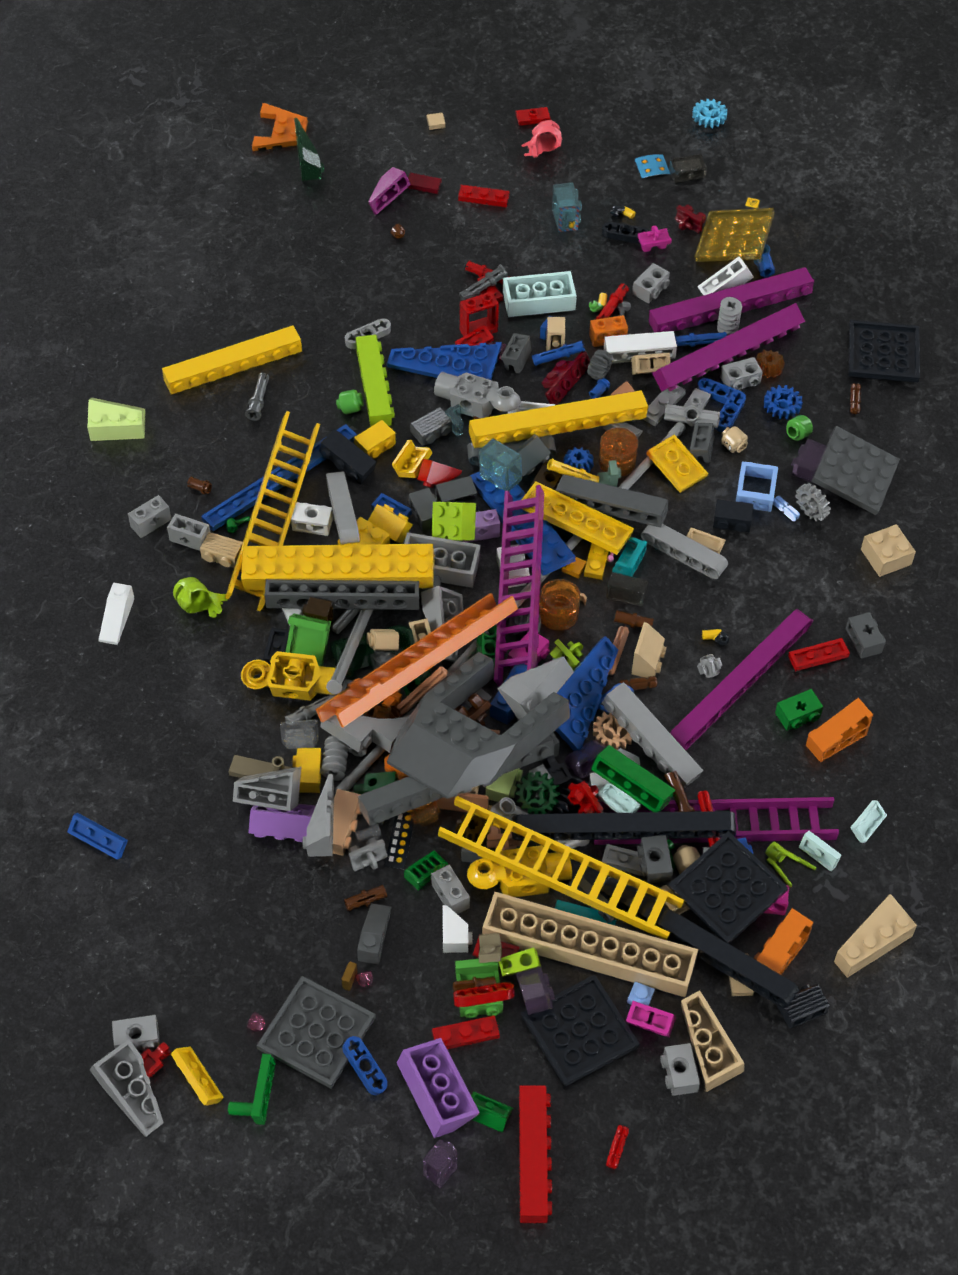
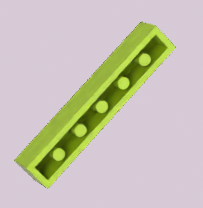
M376 334L356 337V351L370 427L381 420L388 426H391L392 418H395L394 408L390 407V404H392L391 394L387 393L389 391L388 380L385 381V378H387L386 367H382L384 365V356L380 354L382 352L381 341H377Z

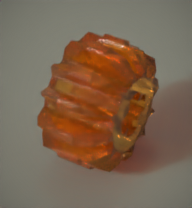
M770 349L767 352L763 350L762 353H758L756 358L763 372L762 376L765 375L767 378L772 376L775 378L782 373L785 363L783 355H779L778 351L772 352Z

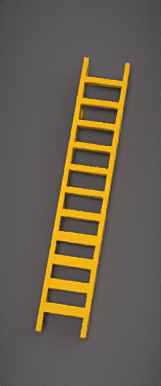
M286 411L282 419L225 596L229 600L234 588L258 596L261 599L257 611L260 612L265 605V590H244L242 581L237 579L239 572L242 573L243 547L247 546L249 541L261 546H283L320 427L318 423L315 425L310 440L285 430L290 414L289 411ZM282 436L308 445L306 454L282 445ZM278 450L302 459L301 469L275 459ZM273 465L298 474L297 483L271 474ZM268 480L294 489L292 498L266 489ZM263 495L290 504L288 512L285 513L262 504ZM259 509L285 519L283 528L256 518ZM254 525L279 534V541L275 542L252 533Z
M459 796L455 797L454 805L468 811L457 834L440 827L438 831L439 837L658 938L667 940L670 932L655 926V923L665 902L681 909L684 899ZM473 814L487 820L476 843L462 837ZM492 823L493 826L499 829L500 827L505 829L495 852L481 846ZM511 831L525 837L514 860L500 854ZM530 840L544 846L533 869L519 863ZM549 849L563 855L552 878L538 872ZM568 857L581 863L571 887L557 881ZM587 866L599 871L589 895L577 890ZM607 875L619 880L608 904L597 899ZM628 884L637 888L638 891L628 912L616 908ZM647 893L656 897L657 900L648 920L644 921L636 917V913Z

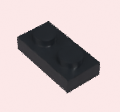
M271 628L263 661L271 664V657L277 651L286 652L289 630Z

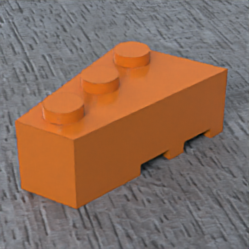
M857 698L819 728L812 730L808 734L806 746L822 762L865 737L868 733L873 713Z
M792 908L783 922L779 924L774 935L766 941L763 951L761 953L758 952L753 959L782 975L808 941L813 921Z

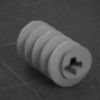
M733 297L724 298L720 304L717 330L719 333L726 332L727 336L738 331L742 311L741 302Z
M332 735L325 739L320 772L325 778L329 774H333L334 781H339L345 778L344 772L346 771L345 765L347 764L346 759L348 758L349 746Z

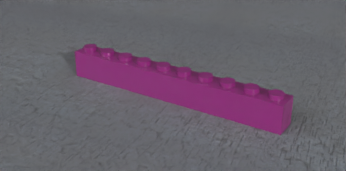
M806 267L652 309L649 312L648 322L654 333L683 330L717 320L721 301L726 297L738 299L742 304L741 313L808 295L813 291L814 280Z
M794 303L654 371L652 374L661 392L667 389L670 392L678 388L677 384L681 382L683 385L691 382V377L693 376L699 378L706 374V370L710 369V371L719 368V364L722 362L724 365L732 362V357L734 356L740 358L747 354V350L750 349L752 352L760 348L759 344L761 343L767 345L773 342V337L775 336L779 339L787 335L786 331L790 330L793 332L801 328L800 324L805 322L797 304Z

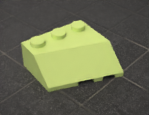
M90 398L87 426L90 441L144 439L145 409Z

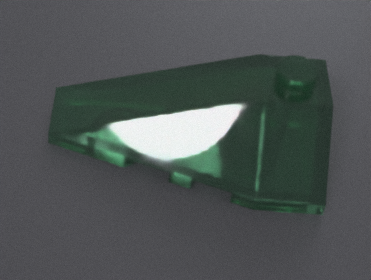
M294 118L302 181L322 179L321 172H324V164L320 162L319 155L298 118Z

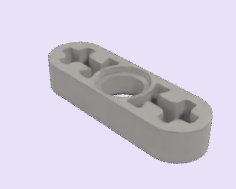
M379 319L348 332L345 335V345L350 349H356V337L366 336L364 335L365 332L373 333L372 335L376 334L377 339L388 335L391 332L390 321Z

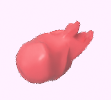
M552 120L542 121L532 130L533 138L529 142L522 144V147L528 146L529 153H525L524 156L536 158L542 152L553 151L561 147L562 134L560 127Z

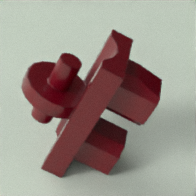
M689 204L684 207L681 205L676 207L677 215L675 220L679 223V229L685 230L688 228L699 234L702 231L706 215L702 212H699L697 215L694 214V209Z

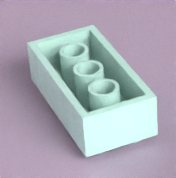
M571 271L503 278V296L508 317L576 310L577 296Z

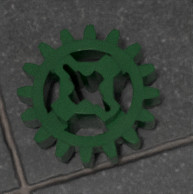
M540 771L535 772V776L531 772L528 773V778L526 776L522 777L523 783L517 784L520 790L515 792L516 795H520L517 802L523 803L521 809L528 808V814H531L533 811L535 814H540L541 812L542 814H547L548 810L552 811L554 809L552 804L559 802L555 797L560 795L559 792L555 791L559 785H553L552 783L555 778L548 779V773H544L541 776ZM533 780H539L543 783L537 784L536 782H533ZM542 789L539 793V797L534 798L536 796L535 794L537 793L536 790ZM533 803H538L539 805H542V806H541V807H538V806H534V805H532V804H533Z

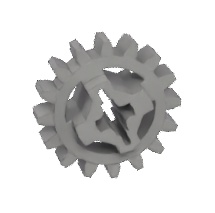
M810 483L807 485L803 484L796 490L797 494L795 497L798 499L796 503L801 506L800 510H804V514L808 515L810 519L814 518L815 521H822L830 514L829 510L831 508L828 506L830 502L825 499L826 495H822L821 489H817L816 485L811 486Z

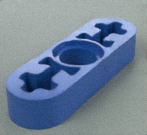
M356 1036L349 1037L343 1044V1053L367 1091L372 1095L382 1094L388 1085L386 1077L363 1041ZM350 1042L352 1045L357 1044L356 1052L355 1050H349ZM357 1053H358V1055H360L361 1053H363L364 1055L360 1056V1057L357 1059V1061L354 1059V1058L357 1056ZM360 1061H368L371 1065L370 1070L362 1071L359 1067ZM373 1071H375L376 1074H374V1075H373L372 1077H370L369 1079L366 1078V1077L369 1076ZM374 1080L381 1082L380 1089L372 1086Z

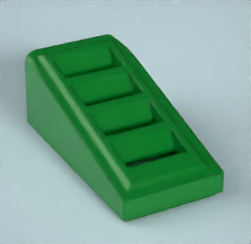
M432 851L404 871V878L419 891L431 880V873L447 866L448 863L437 852ZM433 858L440 863L438 866L432 861ZM427 863L433 867L432 870L426 865ZM422 867L427 871L426 874L421 870ZM418 872L421 877L419 878L415 873Z

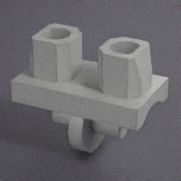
M375 837L368 839L366 846L362 848L355 845L348 849L354 871L369 865L374 870L378 868V861L388 857L383 839L377 840Z

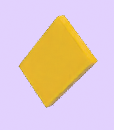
M675 434L652 447L646 453L680 493L706 478L709 474Z

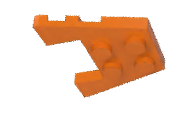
M263 103L260 112L261 118L275 119V124L271 137L254 136L252 151H259L258 148L263 147L272 149L273 146L282 145V147L303 145L308 124L307 117Z

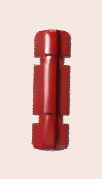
M622 1125L617 1127L616 1136H614L606 1161L607 1167L612 1169L618 1167L629 1128Z

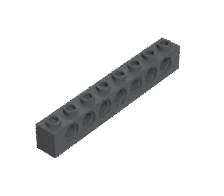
M266 579L265 602L266 608L303 609L304 604H307L309 598L313 597L331 601L333 609L419 610V581Z

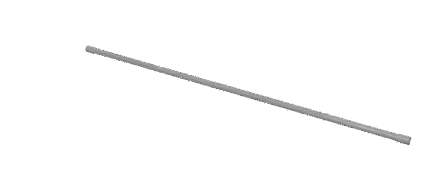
M677 422L662 441L674 434L678 438L685 431V425L682 422ZM647 456L618 488L628 490L653 464V461ZM574 534L566 542V545L572 551L583 538ZM541 574L540 584L547 578L549 574L545 576ZM531 582L520 593L531 591ZM526 599L516 600L517 607L519 608ZM476 640L447 670V676L477 653ZM418 704L414 705L404 717L410 716ZM377 745L349 776L343 779L335 788V792L337 789L350 791L359 778L386 750Z

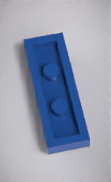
M79 813L73 815L67 833L117 860L122 858L128 841Z

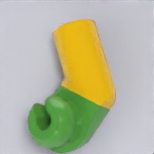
M600 293L598 302L593 300L594 303L592 301L589 303L590 310L592 312L602 310L607 304L608 295Z

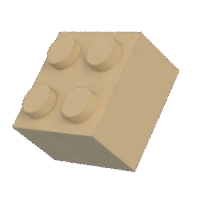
M897 524L864 536L861 547L862 552L879 577L912 565L916 552Z

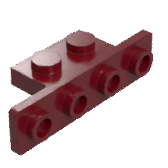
M586 351L580 352L574 361L560 360L541 382L544 388H550L545 394L550 404L558 405L586 372L590 364Z

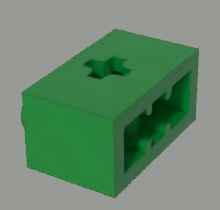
M809 689L778 702L775 714L786 731L790 729H798L807 722L817 721L821 717L823 705L813 690Z

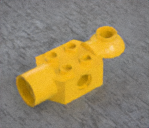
M277 651L271 657V666L263 660H252L241 671V679L248 688L262 689L269 687L272 695L275 697L311 701L317 693L336 695L328 692L326 688L336 668L319 666L314 655ZM261 674L259 678H254L255 675Z
M543 846L526 847L519 863L533 869ZM520 848L502 850L500 854L514 860ZM547 852L538 872L552 878L563 855L558 852ZM569 857L557 881L572 879V866ZM485 858L475 860L467 870L468 880L474 887L489 889L500 882L502 893L512 897L545 894L550 889L546 885ZM481 870H487L488 872H487V873H481L480 871H481Z

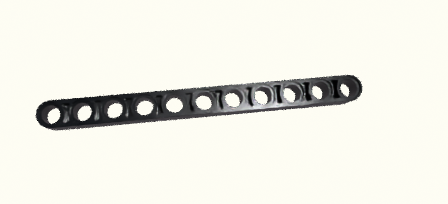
M731 811L520 814L512 817L513 822L553 840L641 839L642 837L666 835L667 839L721 838L728 831L733 836L737 834L735 813ZM512 832V839L524 841L525 837Z
M607 875L600 893L610 901L619 880ZM627 884L616 908L628 912L638 890ZM645 895L636 913V917L647 921L656 901ZM663 905L655 926L670 932L668 940L698 949L697 957L776 1005L782 1008L789 1007L800 991L794 982Z

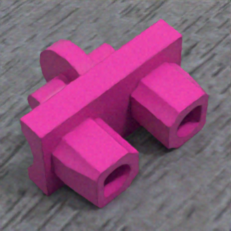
M656 225L652 226L651 231L638 233V239L643 252H648L651 250V247L655 246L659 249H665L667 244H671L672 241L667 228L658 230Z

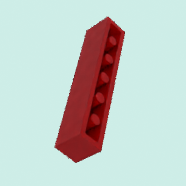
M520 1085L519 1088L520 1223H547L548 1215H552V1201H548V1193H552V1179H547V1171H551L552 1168L551 1157H547V1150H551V1136H547V1128H551V1115H547L546 1107H550L551 1096L546 1094V1086Z

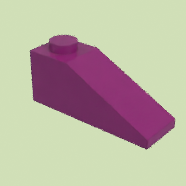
M392 167L380 178L368 201L375 215L411 185L404 171Z

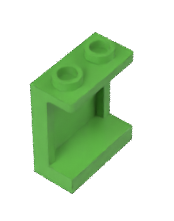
M295 613L292 614L288 620L290 630L286 652L314 655L318 665L323 666L331 621Z
M479 959L455 961L456 981L472 980V977L486 978L494 976L496 984L500 983L498 962L479 963ZM503 1001L459 1007L460 1017L475 1018L478 1015L486 1014L488 1016H496L499 1013H503Z

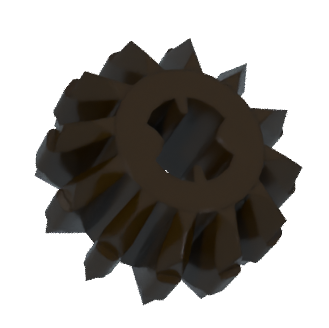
M464 814L461 816V820H457L456 822V834L458 833L466 817V815ZM477 815L472 816L462 837L476 843L487 820Z

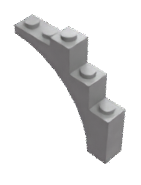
M335 714L325 722H321L320 727L358 753L364 747L367 748L371 742H374L390 753L400 729L409 716L395 719H378L361 715L345 727H341Z

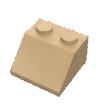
M645 622L643 623L634 652L632 675L648 678L649 676H655L656 673L660 674L662 667L660 658L665 657L667 647L664 646L665 638Z

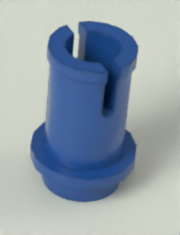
M605 378L599 379L597 385L589 392V396L592 399L599 398L605 391L609 390V381Z

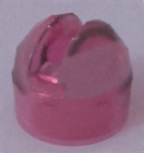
M372 970L355 974L356 981L361 987H366V982L368 986L372 984Z
M254 1012L248 1021L247 1028L256 1032L261 1031L265 1025L264 1017Z

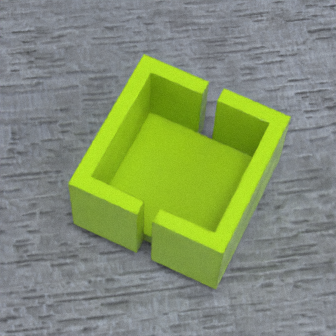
M433 502L432 537L449 540H475L476 503Z

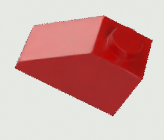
M423 459L417 480L423 481L424 486L433 488L434 485L456 478L462 473V470Z

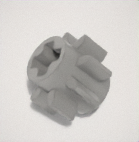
M709 654L700 658V663H698L697 667L700 675L705 674L707 678H710L720 673L719 669H721L722 663L720 657L715 658L713 654Z

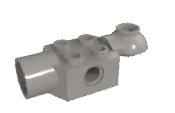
M441 372L434 385V394L436 396L451 400V410L471 417L486 418L491 415L494 408L504 412L513 411L521 404L520 396L513 388L508 386L499 388L498 382L470 373L455 376Z

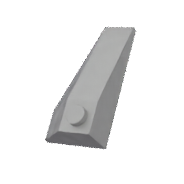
M560 657L536 668H531L523 673L511 676L497 689L518 720H520L551 693H557L574 671L566 659Z

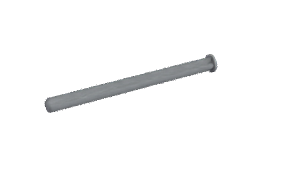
M361 609L334 674L326 685L328 692L331 694H339L342 691V683L373 609Z

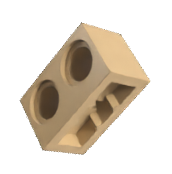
M670 353L635 355L631 357L632 374L653 373L670 364Z

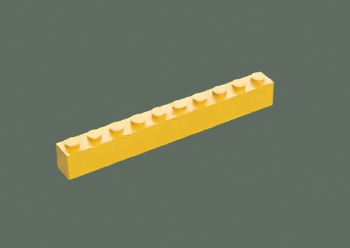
M642 390L469 420V435L474 448L529 439L534 434L542 437L646 418L648 404Z

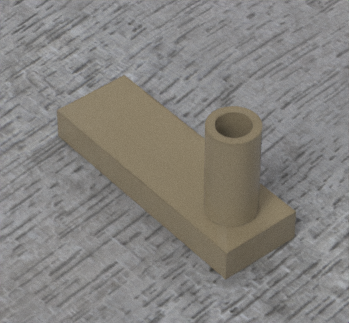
M234 755L229 769V776L242 778L243 776L284 770L292 767L284 766V759L280 756L274 757L272 763Z

